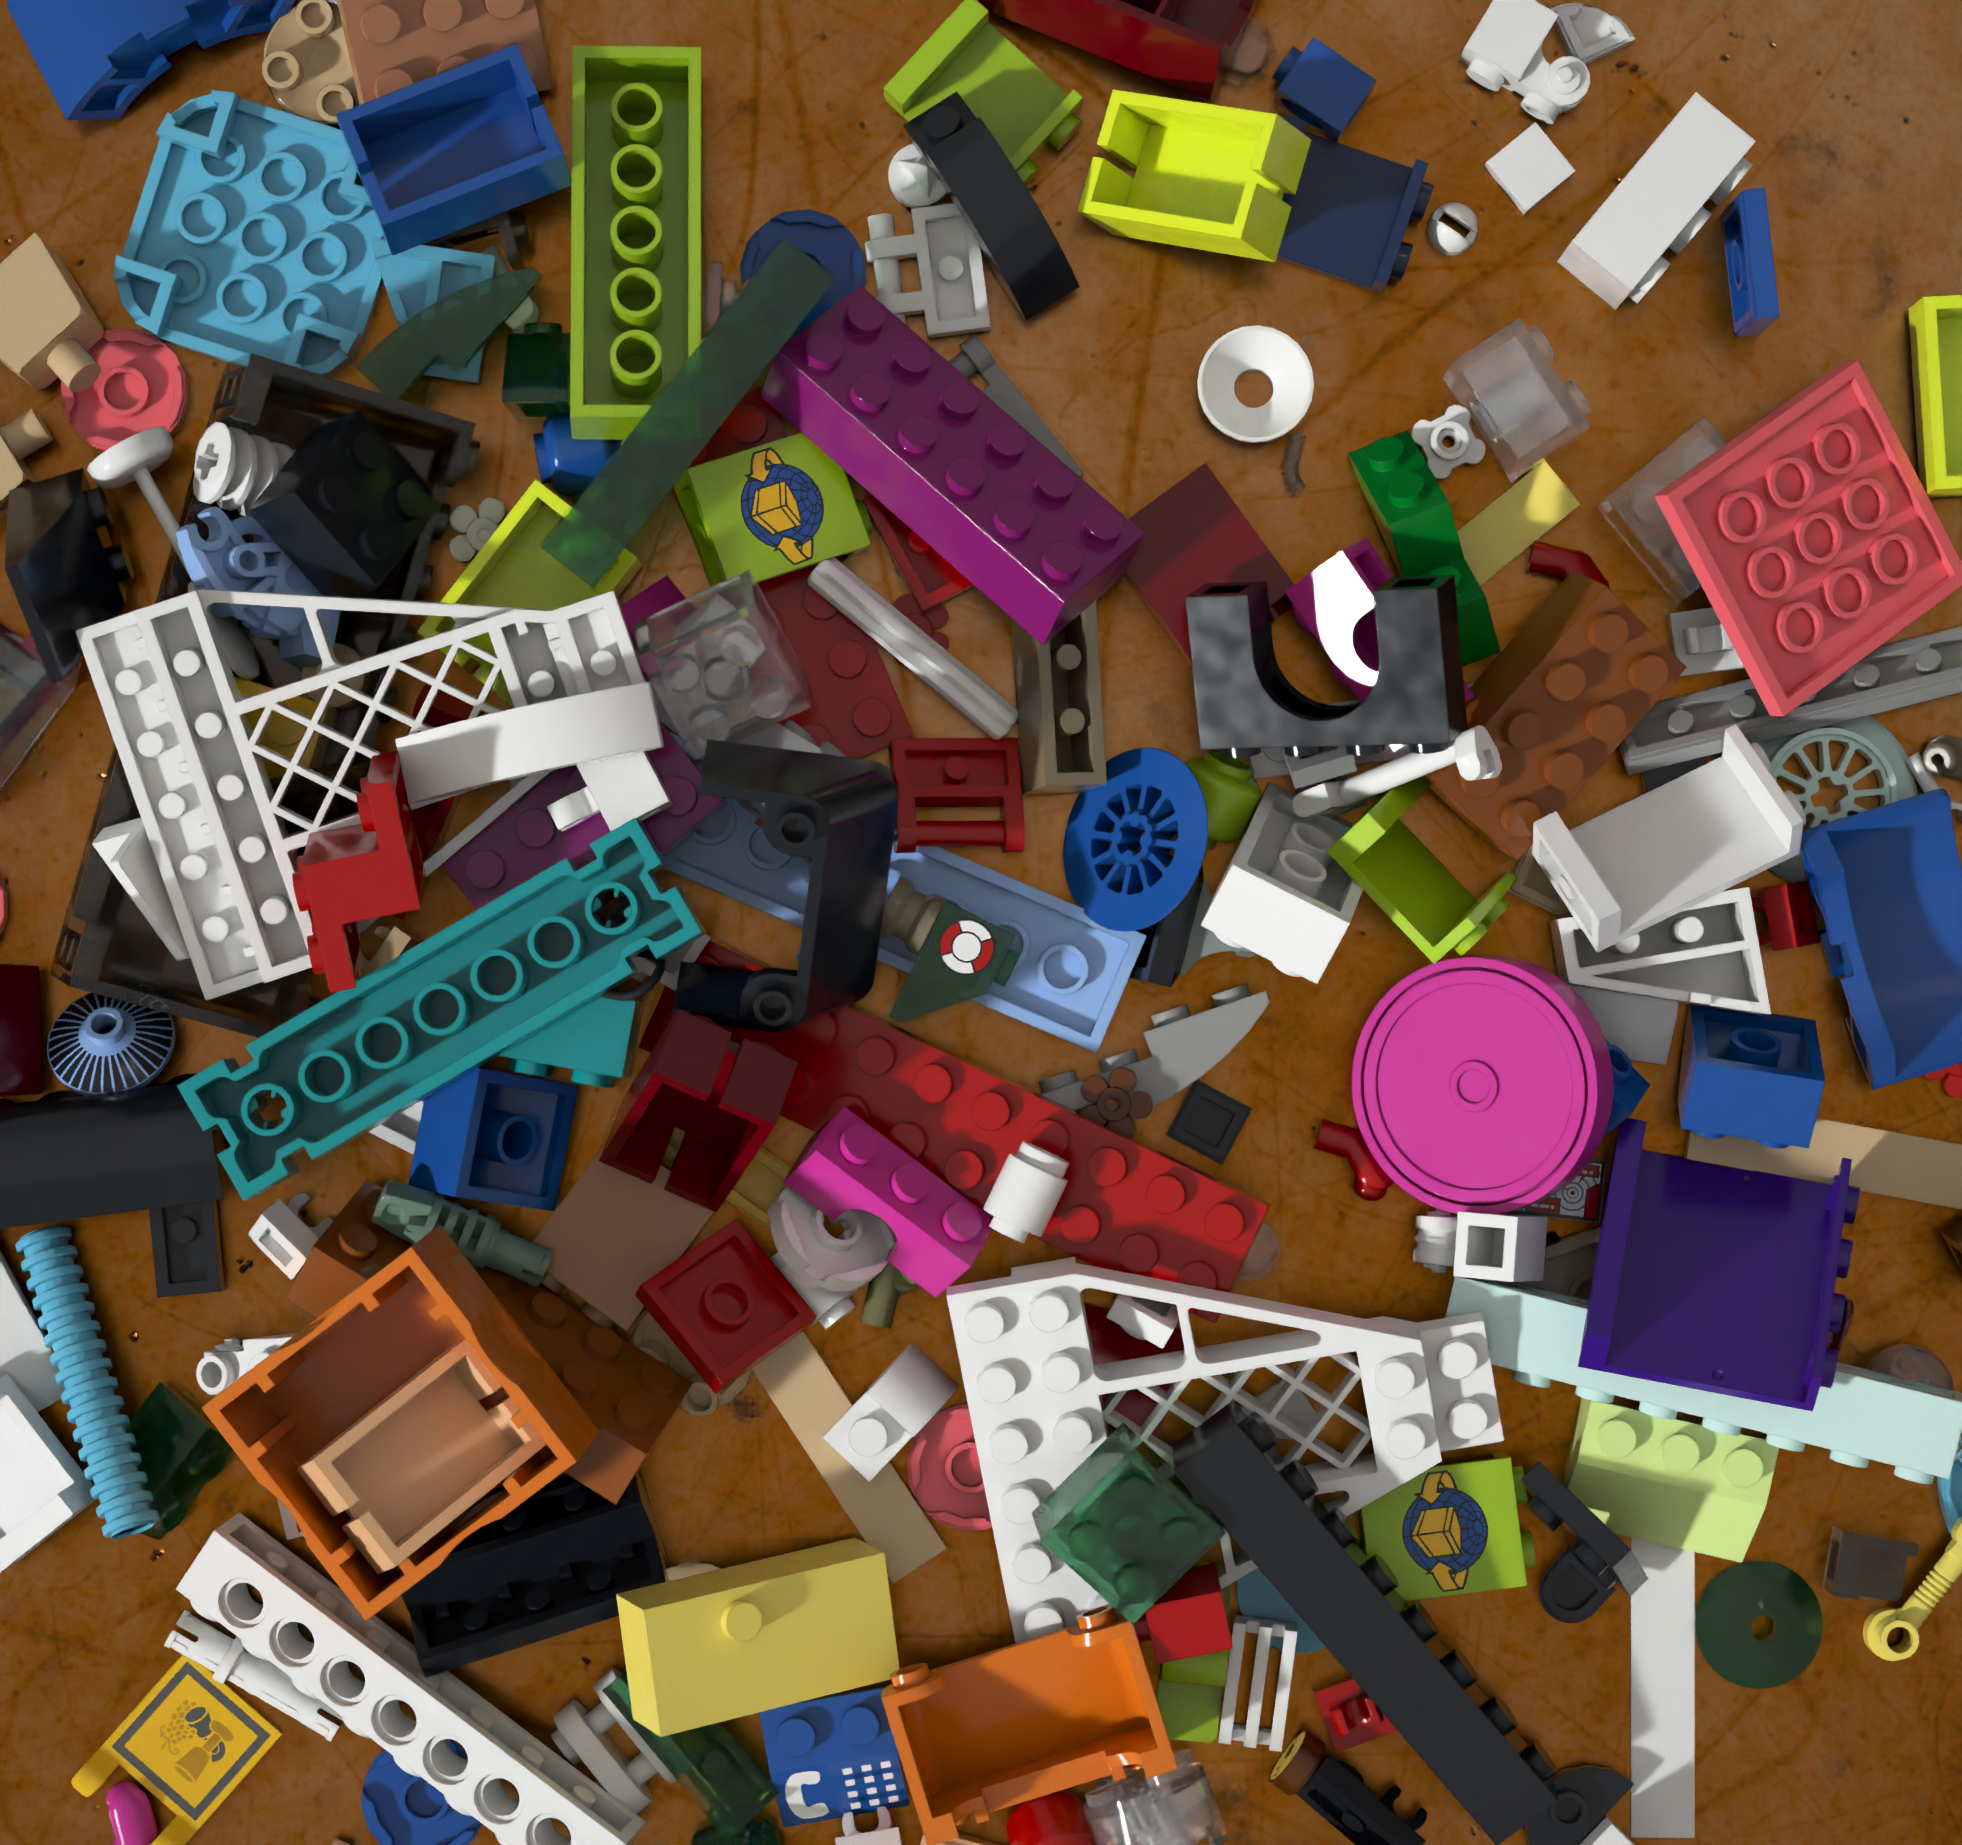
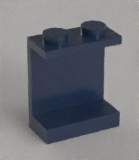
M1283 113L1282 118L1309 137L1311 143L1296 194L1284 193L1282 201L1292 208L1277 258L1383 293L1389 278L1402 280L1409 261L1413 244L1402 240L1410 217L1422 221L1434 187V184L1423 181L1429 163L1416 159L1413 168L1331 141L1305 132L1307 121Z

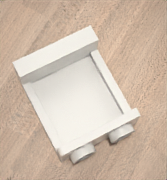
M9 1374L0 1378V1574L19 1562L96 1500L92 1499L90 1489L94 1485L90 1480H86L84 1472Z

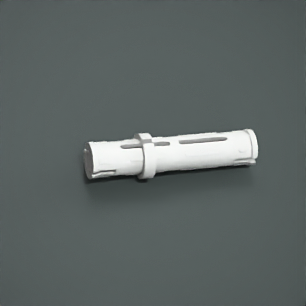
M185 1610L176 1623L177 1626L198 1637V1641L193 1642L172 1630L164 1644L165 1647L172 1648L215 1672L212 1676V1679L222 1685L226 1680L234 1683L251 1695L260 1698L326 1737L325 1739L331 1742L340 1726L322 1717L317 1711L322 1709L343 1721L341 1715L320 1699L311 1698L300 1692L294 1686L290 1676L269 1660L257 1658L249 1653L242 1645L239 1637L236 1636L235 1639H232L193 1616L190 1611Z

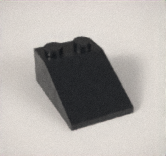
M83 468L9 490L5 571L50 682L63 679L84 655L75 631L117 617L126 606V581L134 579L132 564L124 544L118 543L113 545L105 526L113 522L105 493L100 486L91 489Z

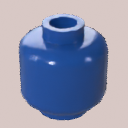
M570 412L548 416L544 420L542 433L533 434L541 484L551 483L556 493L561 496L610 489L616 484L618 478L617 465L629 464L626 440L572 439Z

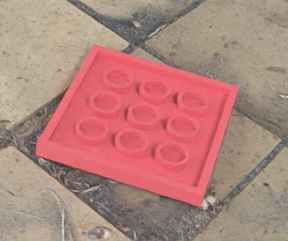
M1858 360L1843 361L1654 495L1770 716H1786L1962 586V561Z

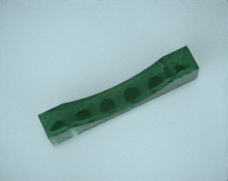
M785 237L778 239L739 288L664 390L603 466L577 495L538 546L594 588L836 278Z

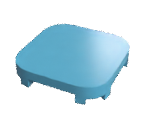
M211 90V94L190 99L172 114L167 112L156 132L160 139L122 256L116 255L113 280L117 284L123 307L138 326L166 343L285 381L311 384L335 377L354 362L364 344L384 285L372 250L373 237L385 239L346 146L342 131L240 98L236 92Z

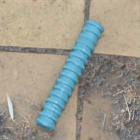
M60 1225L43 1227L22 1236L15 1244L17 1254L25 1256V1259L21 1262V1268L23 1273L30 1274L31 1276L26 1281L28 1291L36 1292L37 1295L32 1300L33 1308L42 1312V1315L38 1318L40 1329L48 1331V1334L44 1337V1344L47 1348H53L54 1353L49 1356L51 1366L59 1367L60 1370L55 1375L57 1385L65 1387V1391L61 1393L63 1404L71 1406V1410L67 1412V1419L69 1423L76 1424L77 1429L72 1433L74 1441L83 1445L78 1451V1455L81 1461L88 1462L89 1465L84 1470L86 1480L94 1481L90 1494L92 1499H99L100 1505L96 1507L97 1517L105 1518L106 1524L102 1527L103 1536L111 1539L129 1537L153 1527L159 1520V1514L157 1510L150 1509L149 1504L153 1501L152 1492L143 1488V1485L147 1483V1475L145 1472L138 1471L137 1468L141 1464L142 1459L140 1453L132 1452L131 1449L136 1444L134 1434L126 1433L125 1430L130 1425L128 1415L120 1413V1409L124 1407L122 1396L114 1394V1390L118 1388L117 1378L108 1375V1372L112 1369V1362L109 1358H103L102 1353L106 1351L107 1346L105 1340L97 1339L96 1336L101 1331L99 1321L91 1320V1315L95 1313V1307L93 1302L85 1300V1297L89 1294L88 1285L79 1281L83 1276V1269L81 1265L74 1264L73 1261L78 1257L76 1247L68 1245V1241L72 1238L71 1230Z

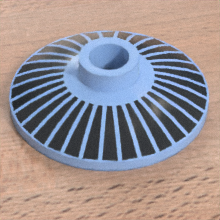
M130 987L99 989L72 1002L55 1020L47 1041L48 1060L59 1081L80 1095L86 1096L139 1089L153 1081L168 1064L175 1046V1028L166 1007L151 994ZM114 1028V1029H113L111 1032H109V1033L100 1034L101 1032H103V1031H105V1030H107V1029Z

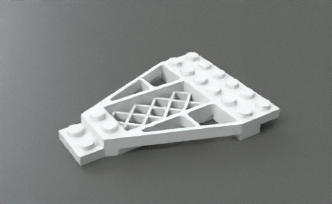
M202 588L75 631L206 1001L261 982L267 983L312 968L307 936L313 935L311 923L313 918L311 910L300 912L292 880V873L298 872L297 851L298 848L306 846L309 834L361 824L359 811L325 823L323 821L337 793L357 803L356 795L359 792L342 784L357 752L371 759L372 756L383 754L362 743L377 711L411 726L412 728L408 734L411 735L434 728L424 723V720L439 690L474 706L468 719L478 717L481 710L488 714L503 711L486 702L501 670L514 708L646 682L615 589L557 609ZM229 603L304 608L322 659L320 672L253 696L242 694L237 688L211 613L212 604ZM320 609L449 616L454 619L455 626L451 630L345 664L338 661L334 655L320 615ZM489 632L496 655L466 641V639ZM452 644L437 677L403 661ZM460 648L494 664L478 698L444 681ZM390 665L375 697L341 682ZM398 669L432 685L417 718L382 702ZM328 686L312 718L280 703V701ZM336 690L370 706L354 739L320 722ZM265 707L254 731H252L247 712ZM273 711L308 727L292 759L258 743ZM316 731L349 747L334 780L300 764ZM262 756L287 768L276 793L273 791ZM551 771L509 780L510 788L507 793L424 862L426 877ZM295 773L329 789L314 821L280 805ZM454 794V795H450V796H445V797H441V798H436V799H432V800H427V801H423V802H419V803L410 804L411 810H414V809H417V808H420V807H423V806H426V805H429V804H432V803H435V802H438V801H441V800H444V799H447V798H450V797H453V796H456V795H459V794ZM283 818L305 829L288 834ZM379 917L357 921L359 934Z
M1075 1257L1011 1267V1276L947 1287L946 1297L1015 1643L1078 1624L1076 1617L1079 1614L1104 1605H1114L1116 1613H1129L1136 1632L1131 1604L1139 1603L1141 1599L1128 1530L1135 1525L1200 1514H1208L1214 1517L1187 1485L1167 1488L1177 1475L1174 1470L1172 1447L1151 1433L1168 1410L1196 1428L1230 1403L1232 1399L1250 1411L1258 1413L1268 1425L1272 1424L1296 1440L1283 1458L1288 1464L1294 1459L1298 1461L1307 1448L1327 1460L1326 1462L1303 1466L1318 1487V1492L1314 1495L1345 1491L1324 1503L1323 1506L1328 1511L1337 1507L1346 1517L1442 1462V1451L1504 1441L1482 1312L1418 1323L1386 1316L1363 1319L1076 1263ZM1092 1288L1175 1304L1177 1306L1185 1350L1096 1365L1082 1290ZM1196 1308L1305 1330L1197 1348L1194 1342L1189 1309ZM1356 1351L1358 1359L1349 1354V1352ZM1330 1356L1349 1369V1372L1332 1394L1305 1378L1320 1357ZM1300 1361L1294 1370L1285 1364ZM1266 1367L1285 1380V1383L1268 1405L1241 1388L1256 1368ZM1236 1372L1231 1380L1221 1375ZM1202 1378L1222 1392L1204 1416L1177 1399L1191 1379ZM1360 1378L1362 1380L1368 1418L1343 1403V1400ZM1167 1383H1173L1167 1390V1392L1159 1386H1157ZM1138 1389L1158 1402L1141 1427L1114 1410L1127 1390ZM1296 1389L1301 1390L1323 1405L1305 1430L1279 1413ZM1109 1394L1103 1402L1102 1395ZM1334 1413L1360 1429L1342 1454L1316 1438ZM1107 1422L1132 1438L1115 1462ZM1372 1437L1374 1453L1358 1456ZM1142 1445L1169 1462L1152 1486L1125 1469ZM1118 1482L1136 1494L1121 1496ZM1215 1518L1224 1562L1217 1565L1216 1568L1220 1587L1223 1589L1258 1567L1244 1551L1240 1553L1233 1551L1230 1534Z

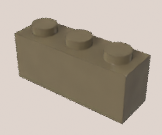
M1096 600L1045 645L1038 642L1012 619L1022 794L1079 793L1106 785Z

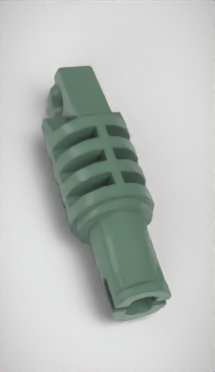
M389 1180L383 1188L372 1217L373 1223L412 1245L440 1224L474 1269L482 1270L484 1266L496 1269L536 1288L539 1286L541 1278L547 1270L553 1253L551 1248L529 1242L501 1229V1223L496 1221L497 1218L490 1214L484 1217L479 1214L478 1209L473 1207L465 1209L462 1207V1203L456 1200L448 1202L445 1200L444 1195L392 1180Z

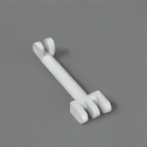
M1478 725L1463 731L1454 741L1448 744V749L1429 754L1409 753L1346 780L1322 783L1300 792L1293 799V810L1301 818L1344 814L1368 804L1367 798L1454 763H1457L1460 775L1465 780L1471 781L1496 778L1502 770V762L1498 749L1488 731L1482 725Z

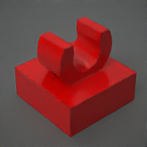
M1806 881L1762 888L1763 896L1751 898L1753 910H1763L1767 914L1769 924L1764 932L1757 933L1759 946L1772 944L1773 951L1820 943L1813 901L1808 892Z
M1351 1676L1312 1689L1335 1753L1396 1732L1393 1724Z

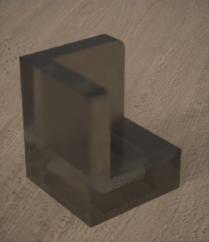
M1833 1525L1823 1589L1834 1596L1859 1600V1596L1894 1602L1899 1601L1902 1595L1908 1556L1917 1557L1919 1544L1909 1538Z

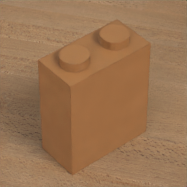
M604 1144L532 1243L553 1249L547 1270L541 1278L543 1285L557 1294H560L566 1286L586 1301L580 1308V1311L596 1324L611 1330L617 1324L627 1331L645 1309L635 1296L640 1285L683 1256L716 1212L664 1190L672 1167L663 1161L652 1184L600 1162L599 1159L605 1146Z

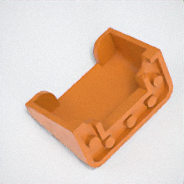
M1114 1605L1096 1607L1079 1614L1076 1617L1078 1624L932 1670H929L927 1663H918L906 1666L890 1674L892 1684L881 1691V1699L927 1845H936L958 1838L959 1833L956 1826L970 1820L969 1814L973 1812L976 1822L979 1824L990 1820L989 1813L1109 1775H1112L1114 1781L1126 1778L1125 1765H1130L1132 1770L1143 1768L1146 1779L1178 1769L1129 1613H1116Z

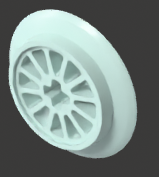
M1870 716L1758 743L1770 761L1772 776L1775 781L1778 777L1799 788L1800 794L1795 796L1801 803L1805 816L1808 815L1810 818L1806 829L1818 826L1820 822L1825 824L1848 817V812L1858 814L1867 811L1854 803L1855 798L1878 796L1880 797L1881 807L1917 796L1916 778L1905 761L1908 757L1907 753L1896 737L1885 726ZM1829 742L1840 743L1845 747L1834 771L1831 769ZM1817 743L1819 771L1815 769L1803 751V747L1807 744ZM1857 751L1867 760V765L1847 778L1844 773L1854 752ZM1791 755H1794L1805 772L1806 780L1783 769V764ZM1871 771L1875 772L1879 782L1878 789L1855 790L1853 788L1855 782ZM1822 778L1825 779L1829 787L1840 786L1843 797L1834 802L1836 812L1833 814H1829L1825 806L1814 807L1811 801V795L1819 791L1818 780ZM1801 848L1798 855L1769 868V870L1792 883L1806 881Z

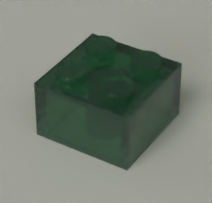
M1122 1423L1032 1512L1041 1542L1132 1624L1158 1601L1226 1533L1223 1526L1175 1470L1125 1423Z

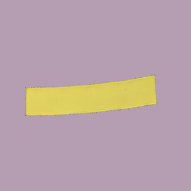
M1545 460L1457 531L1464 559L1480 586L1580 505L1579 501Z

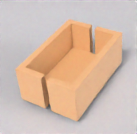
M466 1339L446 1349L296 1468L332 1516L346 1511L351 1519L341 1528L377 1574L398 1566L547 1445L530 1422L520 1429L515 1426L510 1418L519 1408L510 1396L492 1405L489 1409H484L479 1400L496 1392L502 1386Z

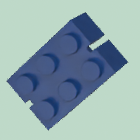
M517 44L336 114L346 146L366 194L369 197L392 256L571 186L565 154L544 105H541L538 91Z

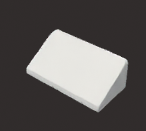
M1568 985L1590 1009L1601 1028L1603 1036L1611 1045L1619 1047L1630 1060L1666 1065L1677 1019L1679 1001Z

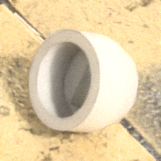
M1448 202L1440 205L1433 211L1427 222L1426 234L1429 243L1436 251L1444 255H1459L1467 251L1474 243L1478 235L1479 224L1475 213L1468 206L1459 202ZM1443 213L1470 230L1465 238L1451 227L1439 221Z

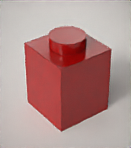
M1215 1562L1139 1578L1143 1602L1131 1604L1138 1641L1151 1640L1156 1664L1233 1649Z

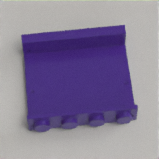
M1626 1118L1619 1125L1613 1152L1578 1367L1813 1411L1820 1386L1826 1388L1833 1386L1837 1367L1838 1350L1827 1348L1829 1332L1839 1333L1845 1307L1846 1295L1834 1293L1836 1277L1845 1279L1847 1277L1853 1240L1841 1238L1843 1223H1854L1860 1187L1849 1185L1852 1159L1842 1158L1838 1174L1834 1176L1832 1185L1760 1171L1744 1170L1642 1150L1647 1121Z

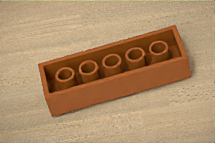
M366 1179L315 1243L286 1299L318 1318L412 1246L409 1242L372 1222V1217L383 1188ZM486 1266L482 1270L476 1268L475 1270L600 1431L579 1460L566 1469L564 1473L612 1503L617 1504L669 1424L693 1382L674 1371L666 1363L658 1361L621 1338L613 1330L599 1326L585 1314L565 1303L560 1297L540 1286L537 1288L516 1277Z

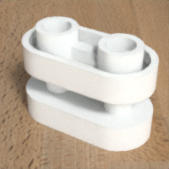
M613 1667L593 1684V1688L601 1703L588 1712L578 1701H571L553 1716L558 1729L551 1734V1737L559 1750L572 1764L575 1765L582 1760L597 1780L594 1783L637 1814L654 1800L649 1787L645 1783L658 1772L667 1782L674 1784L692 1770L694 1766L690 1757L673 1734L660 1737L633 1720L628 1679L618 1669ZM617 1722L641 1751L630 1762L606 1733Z

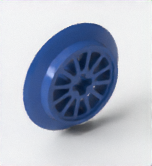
M1156 748L1132 749L1107 761V784L1079 793L1072 807L1065 830L1063 859L1065 875L1071 894L1077 905L1084 909V914L1098 925L1114 931L1128 932L1140 930L1157 923L1171 913L1192 887L1206 852L1208 814L1199 782L1182 760L1169 752ZM1178 833L1177 840L1171 841V837ZM1170 850L1175 851L1172 860L1168 857Z

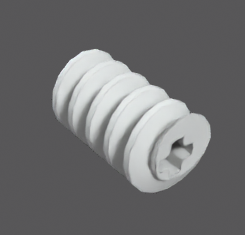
M215 421L206 429L198 443L193 478L194 494L198 501L207 504L216 501L221 509L228 511L237 509L240 515L245 517L251 516L248 512L250 507L295 453L296 449L292 450L289 446L277 442L271 443L267 438L253 434L249 435L247 431L234 427L228 428L226 424Z

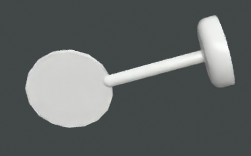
M157 426L139 432L112 446L89 464L87 470L93 481L103 489L117 488L136 481L186 569L175 533L180 529V526L150 475V472L169 459L174 451V441L166 427ZM192 581L187 584L188 593L197 590ZM211 610L230 668L244 680L250 681L259 675V663L244 628L239 627L238 619L234 616L218 618Z

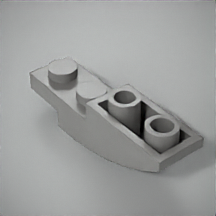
M1248 983L1211 995L1215 1008L1191 1015L1188 1005L1185 1004L1152 1015L1151 1018L1155 1028L1142 1032L1150 1057L1139 1060L1136 1050L1132 1049L1099 1061L1102 1073L1098 1075L1103 1076L1109 1084V1076L1114 1069L1118 1067L1131 1069L1137 1076V1084L1129 1095L1137 1091L1147 1092L1152 1098L1153 1106L1199 1079L1238 1044L1269 1005L1267 993L1262 991L1251 995ZM1074 1069L1038 1081L1042 1092L1040 1095L1072 1110L1095 1103L1089 1102L1081 1095V1085L1085 1079L1078 1081Z

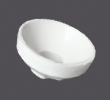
M1259 325L1245 326L1226 333L1216 340L1206 352L1200 365L1197 379L1198 398L1210 422L1225 435L1239 441L1251 443L1268 442L1282 437L1291 431L1305 416L1312 401L1314 389L1313 370L1307 355L1300 345L1287 334L1271 327ZM1248 371H1259L1267 376L1273 390L1271 399L1263 406L1256 408L1247 407L1239 402L1235 395L1234 385L1240 375Z

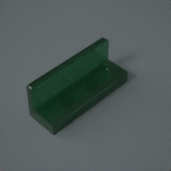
M626 1666L622 1669L623 1672L602 1690L726 1839L737 1834L780 1794L721 1722L660 1737L633 1720Z

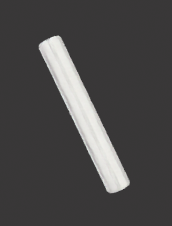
M836 558L823 560L812 570L807 579L811 588L989 736L999 740L1013 727L1018 719V710L840 561Z

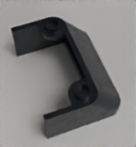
M707 739L699 795L765 803L763 831L768 842L784 854L812 858L798 970L765 968L754 971L681 961L672 1018L676 1011L680 1009L692 1015L708 1017L720 1026L780 1032L861 1000L871 990L875 977L899 802V784L896 776L887 766L873 760Z

